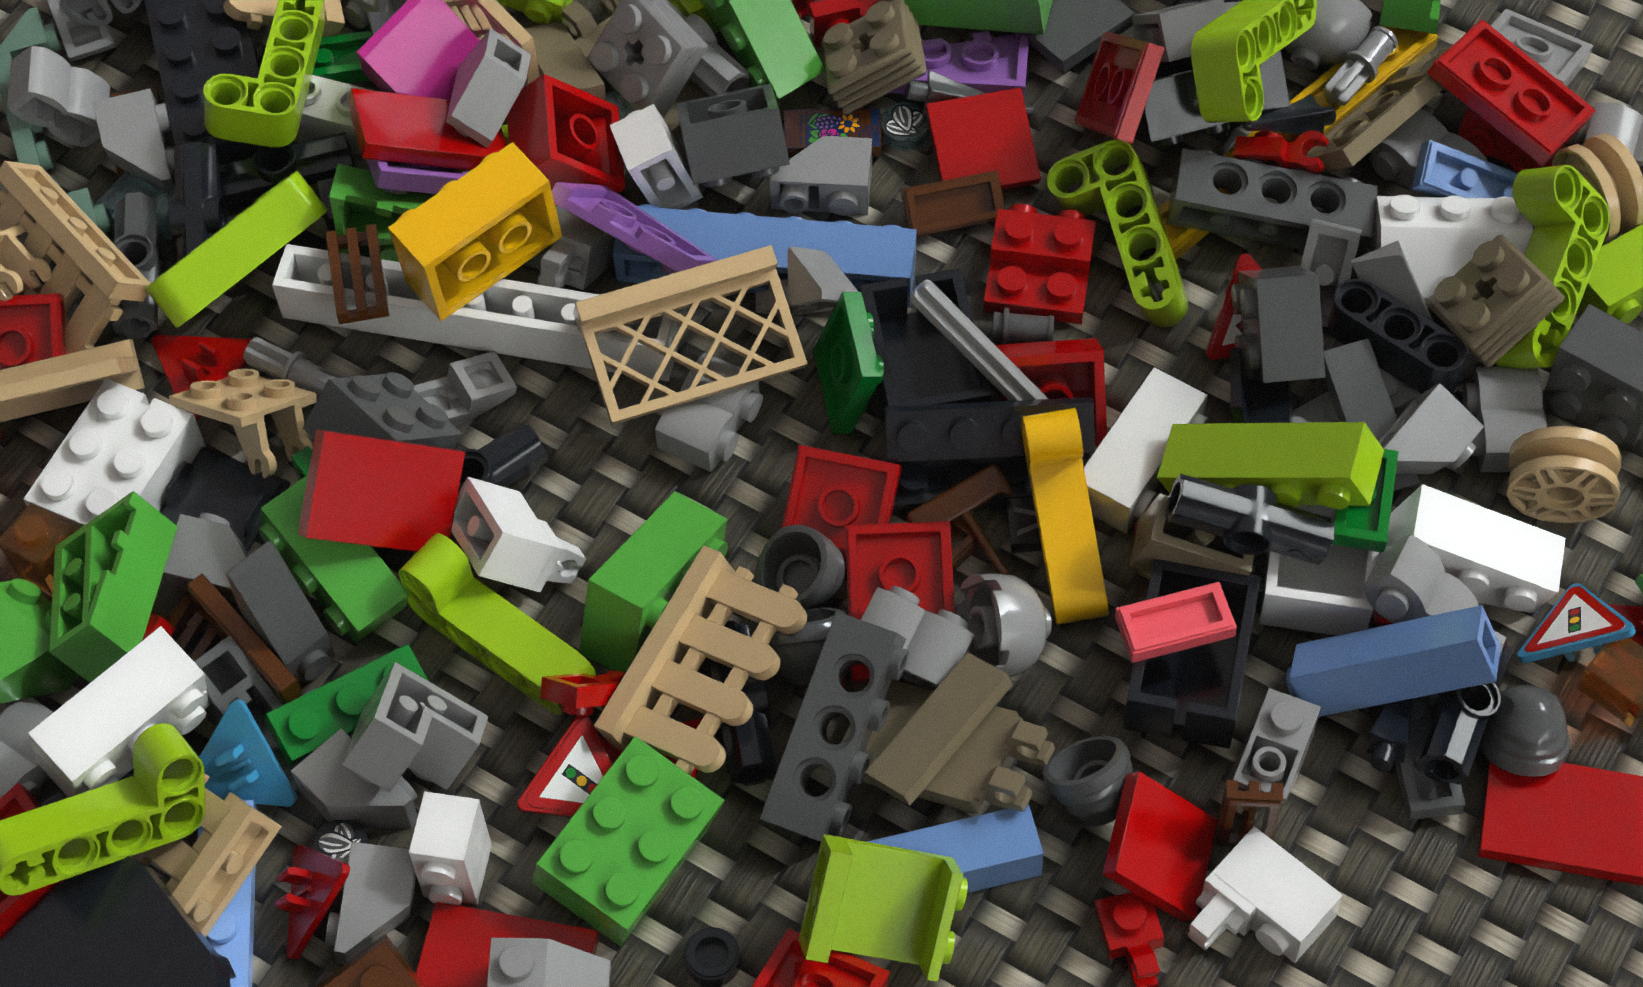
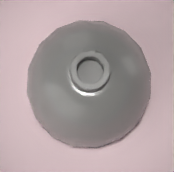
M1317 0L1314 25L1283 49L1291 55L1290 59L1294 64L1309 70H1315L1318 66L1330 67L1342 63L1344 55L1348 51L1356 50L1365 40L1372 23L1370 22L1372 13L1360 0Z
M991 573L970 575L963 581L960 590L969 589L965 604L955 605V614L968 622L966 629L974 634L968 652L1007 673L1009 678L1018 676L1036 663L1045 646L1052 627L1049 611L1044 607L1036 591L1026 581L1016 576Z

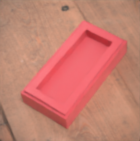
M1219 582L1125 605L1115 610V619L1131 663L1235 637L1237 630Z

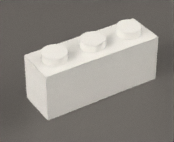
M1155 367L1152 369L1084 466L1092 516L1125 534L1128 533L1137 518L1140 519L1158 496L1156 491L1161 482L1158 480L1157 475L1172 424L1209 423L1210 418L1205 416L1207 394Z

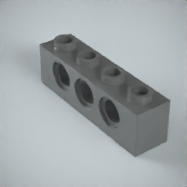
M1182 149L1173 175L1166 224L1304 250L1312 219H1318L1362 230L1355 258H1358L1364 254L1372 238L1378 186L1364 184L1350 177L1338 179L1309 173L1302 169H1287L1266 165L1257 159L1240 160L1219 156L1205 149L1194 151ZM1216 188L1225 189L1231 194H1223L1219 192ZM1265 197L1275 199L1280 204L1271 203ZM1314 207H1320L1327 211V213H1321Z
M836 611L760 816L761 820L820 842L823 834L842 836L852 812V805L846 803L853 783L861 784L866 775L864 772L870 764L871 753L865 752L872 731H881L889 712L890 702L884 700L891 679L896 681L900 679L908 660L909 650L903 648L906 638L894 631ZM865 664L870 672L869 683L863 690L851 693L846 687V675L853 666ZM845 715L850 721V734L844 742L833 745L827 737V726L833 718ZM826 767L832 777L831 786L824 795L814 797L808 788V778L815 769Z

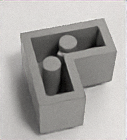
M394 662L363 707L342 765L353 771L362 781L376 784L388 792L392 790L407 767L418 778L434 782L447 790L480 745L488 716Z

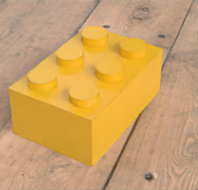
M513 142L499 152L486 156L477 167L458 180L445 184L436 195L417 208L404 212L394 224L388 227L406 283L440 321L446 319L562 238L550 181Z

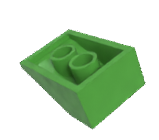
M19 578L0 582V704L70 690L78 674L49 652L52 603L41 595V589L37 585Z

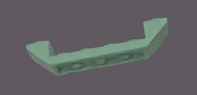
M34 7L25 12L0 45V93L18 162L40 165L44 170L54 168L48 146L45 140L38 142L36 137L37 133L44 132L43 127L19 119L7 108L11 60L30 46L45 47L53 52L61 50L54 24L44 25L38 7ZM87 187L66 193L104 234L112 232L104 204L94 206Z

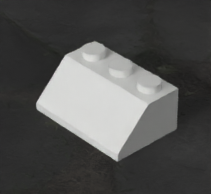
M1377 196L1370 245L1372 252L1390 243L1399 241L1424 300L1427 302L1434 294L1437 285L1443 279L1454 276L1472 259L1475 250L1481 244L1492 241L1496 236L1502 234L1522 254H1525L1534 229L1533 224L1519 211L1512 197Z

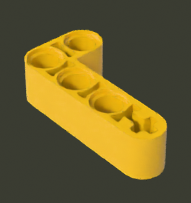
M1076 408L1023 416L1021 430L1055 623L1059 625L1109 616L1105 584L1082 460L1084 454L1083 442Z

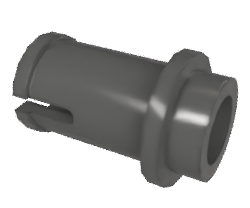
M1004 308V312H994L991 342H1001L1002 345L1007 343L1053 341L1054 316L1009 313V308Z

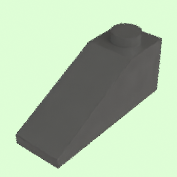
M267 541L229 570L226 576L244 621L291 672L300 686L306 680H314L323 674L336 656L328 633L277 548L270 541Z
M229 635L194 661L205 673L209 706L205 709L207 712L206 718L217 727L229 705L236 699L243 700L295 790L298 787L291 770L305 758L288 766L263 720L266 713L283 706V704Z

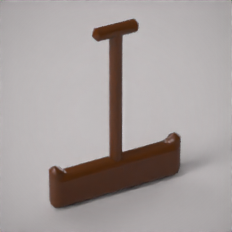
M989 465L907 514L906 519L908 523L950 521L952 523L962 517L998 574L1010 575L971 514L972 510L1000 494L1012 495L1013 489L997 465Z

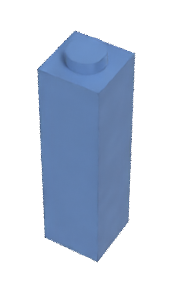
M1483 605L1296 644L1292 666L1286 672V681L1291 696L1321 706L1319 717L1496 682L1501 646Z
M1029 804L1024 812L1004 809L867 841L953 857L962 871L963 877L967 878V893L1042 876L1044 853Z

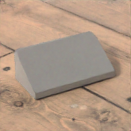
M1399 241L1351 260L1358 279L1370 282L1434 322ZM1391 337L1395 340H1402L1397 337Z

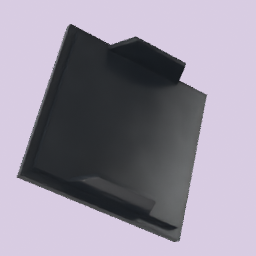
M202 447L193 462L189 464L184 461L166 489V503L160 512L175 525H177L180 514L199 518L201 513L220 516L230 522L231 529L241 540L247 552H249L259 536L261 507L287 490L291 483L275 475L263 478L262 472L253 475L247 464Z

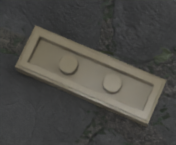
M561 20L525 28L534 38L540 76L543 74L549 75L596 97L606 99L604 82Z
M967 652L864 772L870 783L911 806L1013 684L1008 674Z

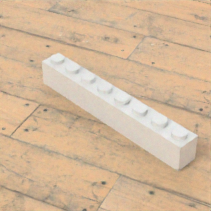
M286 244L272 284L282 317L286 319L486 352L495 351L498 354L593 369L582 333H579L573 312L575 302L595 297L599 294L501 279L446 319L440 321L406 283L400 263L382 259L390 316L339 325L328 251ZM340 253L348 310L356 309L350 258L349 254ZM360 256L367 307L376 306L370 257ZM663 315L651 318L642 335L670 348L679 331L678 323ZM641 322L627 325V327L637 331ZM616 330L595 335L600 353L620 363L632 339ZM638 342L626 366L653 379L665 356ZM669 360L659 380L669 381L674 363L673 360ZM605 365L607 372L615 373L616 370Z

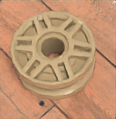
M1602 133L1586 139L1582 146L1575 144L1558 150L1552 160V166L1571 165L1604 198L1608 205L1610 223L1603 244L1614 240L1618 233L1623 235L1643 224V176L1633 155L1617 137L1608 133Z
M1543 427L1524 433L1511 444L1508 454V467L1511 472L1507 481L1506 495L1510 504L1524 515L1547 522L1577 523L1603 517L1616 508L1620 498V483L1617 476L1621 468V454L1618 446L1605 435L1579 427Z

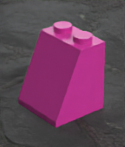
M407 0L356 53L364 75L382 92L451 100L458 66L480 40L443 0Z

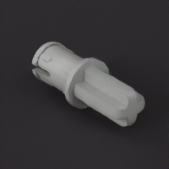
M1382 26L1374 27L1356 50L1348 51L1344 55L1343 65L1326 83L1323 89V93L1328 97L1327 101L1331 105L1345 106L1364 83H1371L1377 77V68L1398 46L1397 38L1389 29Z
M259 337L250 340L243 354V358L248 365L277 379L291 380L295 383V387L315 392L317 399L321 395L328 379L342 378L340 374L326 370L307 360L305 354L300 351L292 354Z

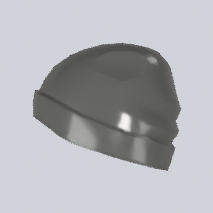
M790 525L775 532L765 544L757 560L755 577L757 584L776 592L780 590L782 584L793 587L798 593L795 600L805 610L825 603L837 592L845 579V562L838 547L824 534L804 525Z
M834 608L805 609L807 622L802 630L795 634H784L776 631L768 645L773 648L780 658V668L777 673L792 686L807 688L836 611L846 614L845 611Z
M1530 685L1510 687L1500 692V706L1488 719L1480 741L1484 756L1497 767L1516 775L1529 777L1546 776L1558 771L1565 762L1570 747L1566 716L1560 700L1548 690Z
M1110 736L1091 737L1064 747L1051 756L1047 766H1043V778L1046 789L1055 796L1057 802L1068 813L1093 826L1109 824L1116 819L1125 777L1127 774L1133 773L1129 750L1119 738Z

